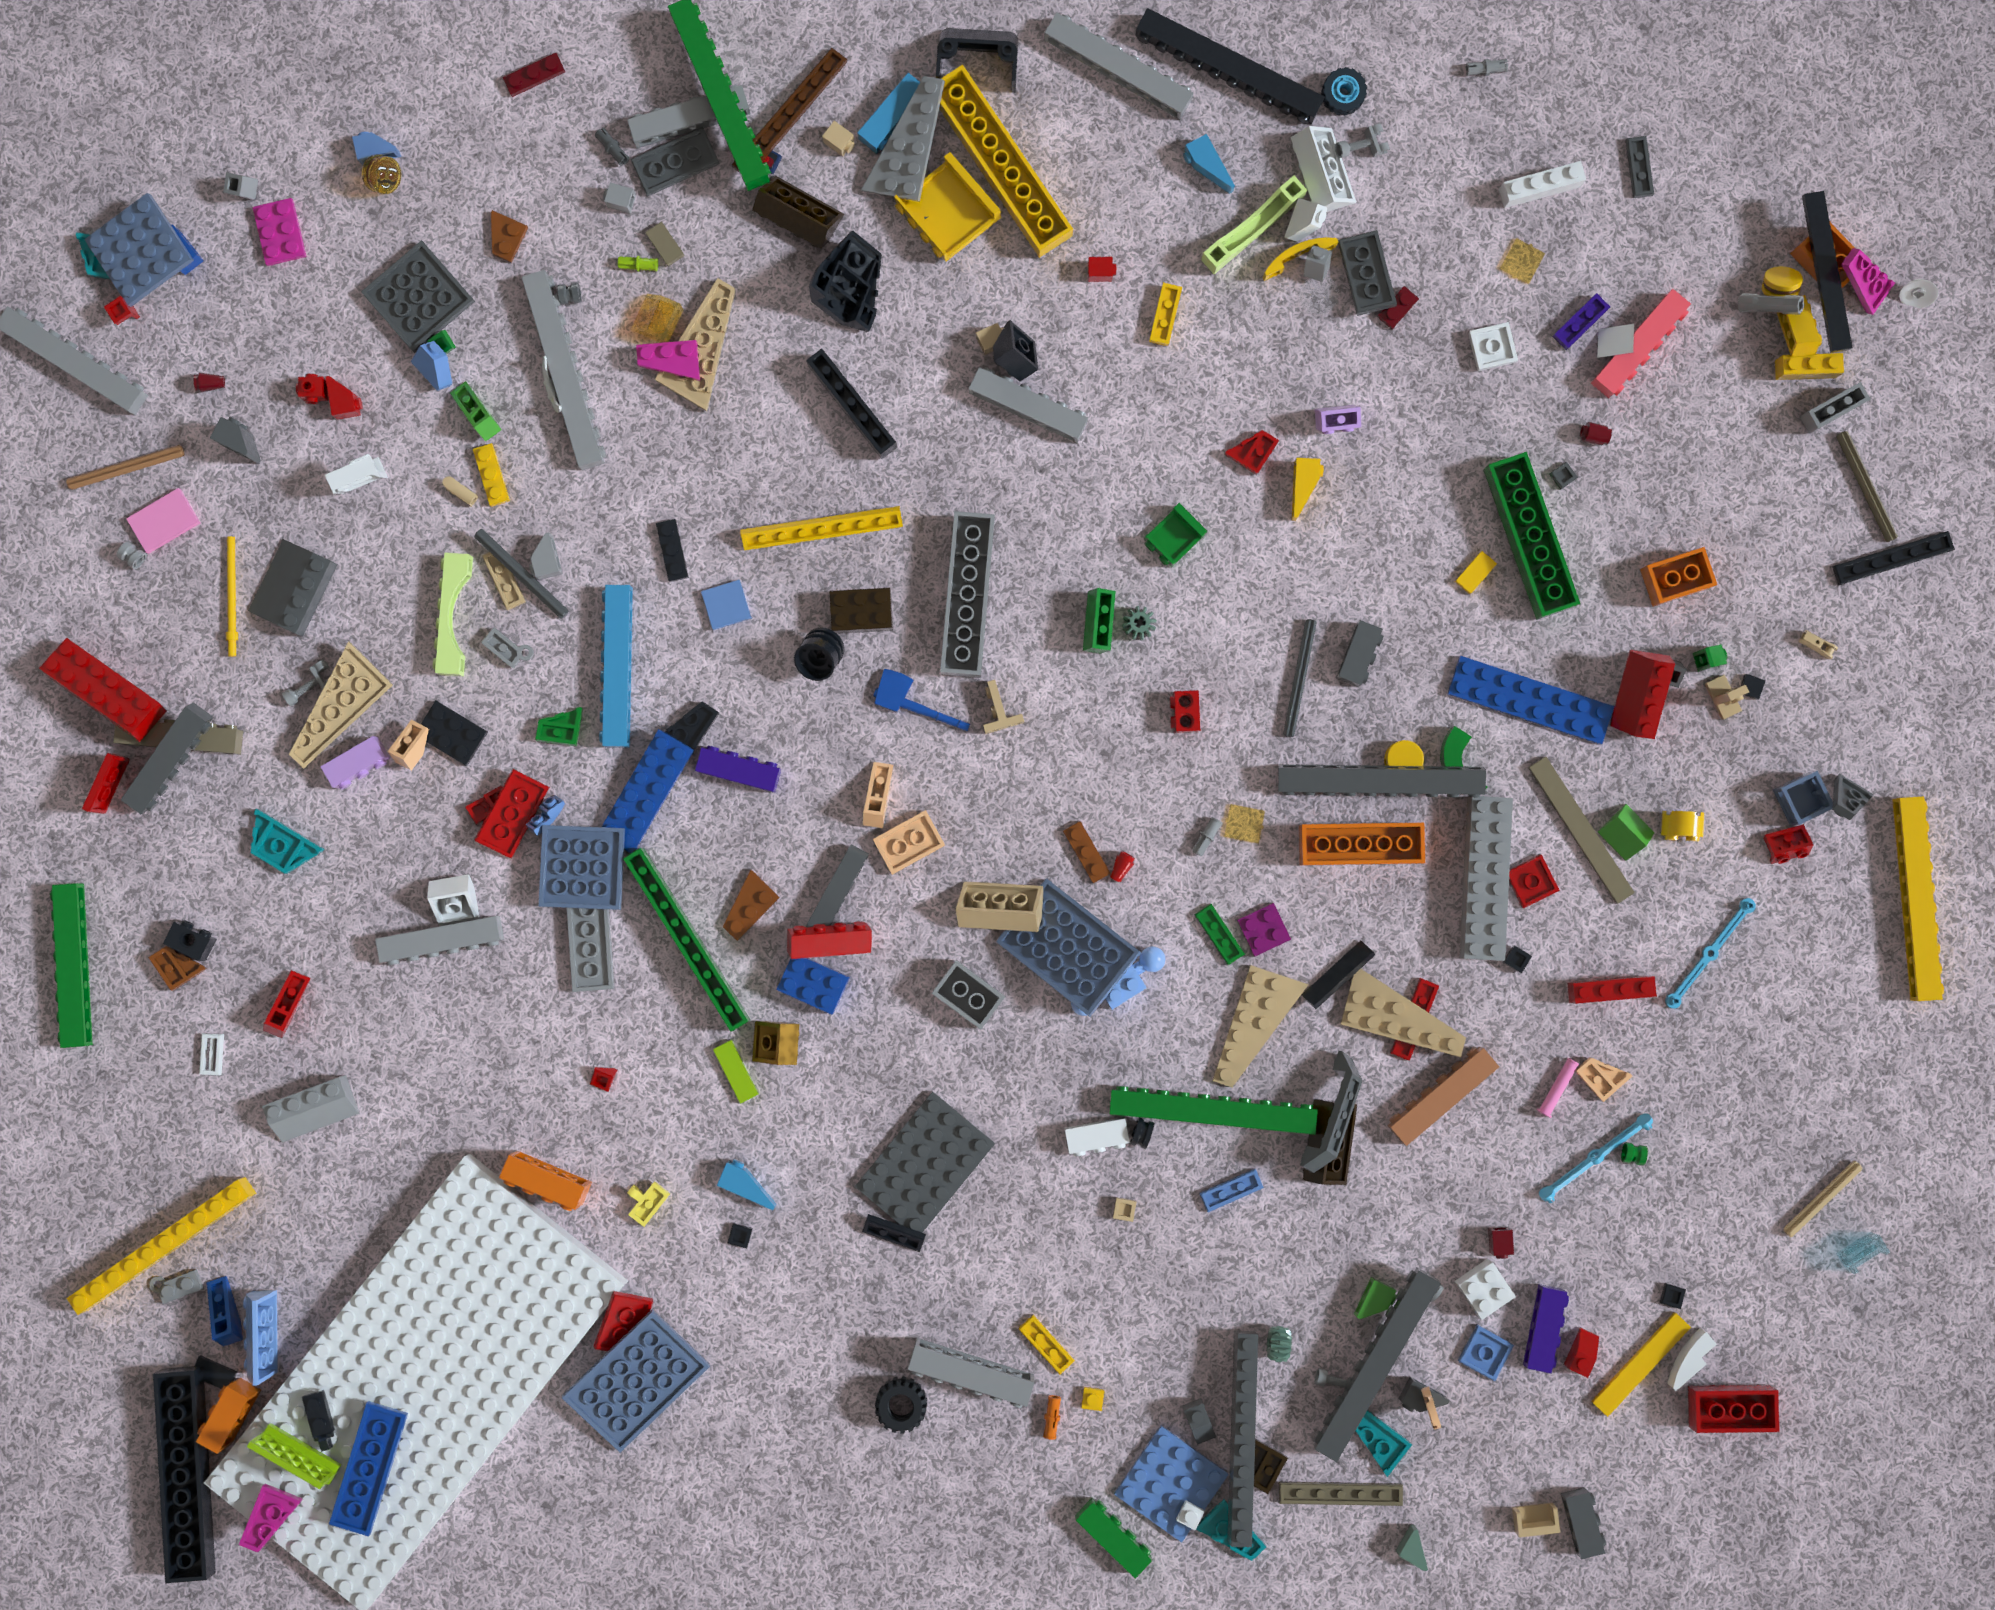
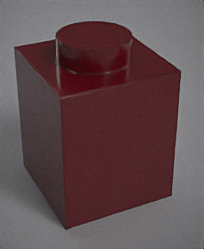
M1509 1227L1488 1228L1489 1253L1496 1256L1497 1259H1506L1508 1255H1514L1513 1230Z

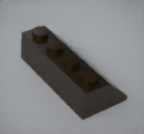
M776 175L769 183H766L758 190L752 211L758 213L762 218L769 219L778 227L785 228L796 237L803 238L810 242L812 246L819 247L820 249L829 242L844 216V213Z
M1313 1099V1109H1317L1316 1134H1309L1307 1146L1320 1149L1335 1101ZM1357 1104L1354 1105L1337 1158L1315 1173L1303 1168L1304 1181L1321 1185H1347Z

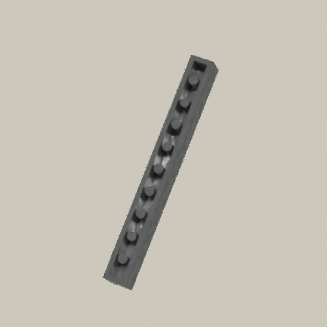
M1278 764V792H1282L1283 795H1294L1295 792H1303V795H1315V792H1323V795L1333 796L1335 793H1344L1345 796H1355L1356 793H1364L1365 796H1376L1377 793H1385V796L1393 797L1397 796V793H1405V796L1416 797L1418 794H1426L1427 797H1438V794H1447V797H1459V794H1467L1468 797L1478 798L1480 794L1485 795L1486 769L1484 767Z
M1416 1267L1415 1271L1411 1270L1406 1278L1408 1283L1404 1289L1401 1288L1398 1291L1394 1307L1390 1306L1385 1314L1387 1319L1384 1324H1379L1375 1331L1376 1338L1366 1346L1364 1351L1366 1355L1363 1360L1359 1359L1354 1368L1355 1374L1345 1382L1344 1393L1342 1396H1337L1333 1404L1335 1406L1334 1410L1326 1415L1323 1424H1325L1321 1431L1318 1430L1313 1438L1315 1450L1336 1463L1441 1284L1438 1279Z
M1234 1330L1227 1541L1231 1547H1252L1258 1334L1255 1331Z

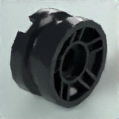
M1138 1117L1136 1121L1138 1124L1134 1127L1133 1139L1130 1140V1145L1135 1146L1137 1144L1140 1145V1148L1146 1150L1155 1123L1152 1121L1146 1122L1143 1118Z

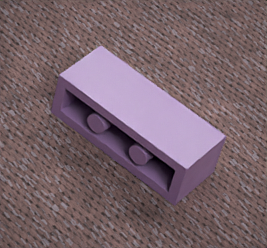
M372 736L320 767L332 788H340L342 790L352 784V780L356 778L362 779L369 775L368 771L374 767L379 769L387 764L386 760L390 759V756L379 737Z

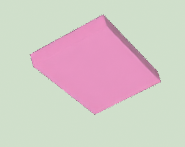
M180 488L126 518L145 552L148 554L200 524L199 519Z

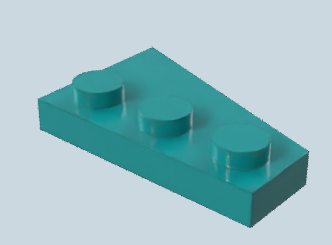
M1225 1499L1200 1520L1196 1528L1197 1531L1210 1536L1211 1539L1224 1544L1250 1561H1253L1267 1547L1253 1530L1252 1547L1230 1546L1227 1541L1228 1502Z

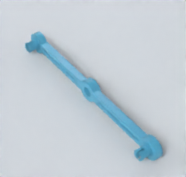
M1745 898L1740 901V909L1712 945L1706 946L1703 949V956L1677 990L1666 996L1665 1003L1669 1008L1675 1009L1681 1005L1682 996L1710 961L1717 959L1718 950L1745 915L1755 910L1756 904L1752 899ZM1709 950L1713 951V955L1711 957L1708 956Z
M1650 1114L1640 1115L1635 1123L1600 1149L1590 1151L1584 1161L1552 1185L1543 1187L1539 1192L1541 1199L1548 1201V1203H1553L1555 1201V1193L1591 1166L1601 1163L1607 1154L1642 1128L1650 1130V1127L1652 1129L1653 1119Z

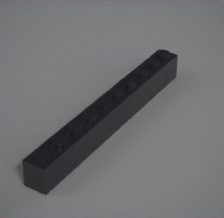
M1149 8L1146 9L1136 28L1135 36L1140 42L1144 44L1150 43L1158 51L1172 54L1177 61L1190 63L1191 67L1195 70L1200 71L1202 69L1208 72V75L1213 79L1220 78L1226 81V84L1231 88L1238 87L1244 90V93L1249 97L1256 96L1262 99L1261 101L1267 106L1274 105L1278 107L1283 114L1296 116L1297 120L1301 123L1312 124L1323 104L1325 96Z

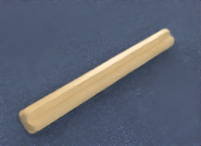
M1852 1161L1784 1227V1232L1789 1237H1793L1862 1171V1166L1858 1162Z

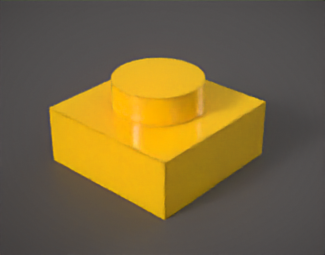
M1084 1387L1081 1408L1102 1411L1104 1389Z

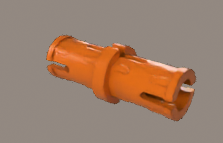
M1057 1395L1048 1396L1047 1413L1044 1414L1046 1421L1043 1437L1045 1439H1056L1057 1425L1061 1417L1059 1415L1061 1397Z

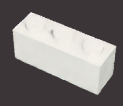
M1125 1117L1064 1128L1069 1154L1074 1156L1085 1155V1151L1093 1150L1094 1153L1106 1151L1105 1147L1111 1146L1114 1149L1126 1147L1125 1144L1130 1143Z

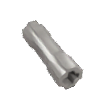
M1742 293L1738 299V310L1740 312H1781L1783 314L1800 315L1804 308V298L1798 295L1762 296Z

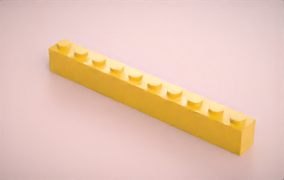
M1924 796L1892 799L1910 1001L1943 1000L1944 986L1941 983L1942 965L1939 963L1940 945L1937 942L1939 928L1935 920L1937 906L1933 898L1935 885L1932 882L1931 876L1933 864L1930 861L1929 823L1926 820L1928 806Z
M246 1177L236 1180L66 1299L77 1315L89 1311L257 1193Z

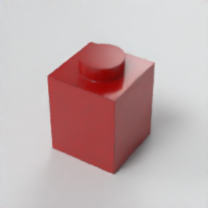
M1088 257V282H1112V278L1116 276L1117 270L1116 263H1113V257Z

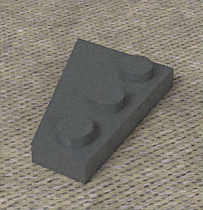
M1839 773L1834 780L1832 810L1838 816L1851 820L1874 794Z

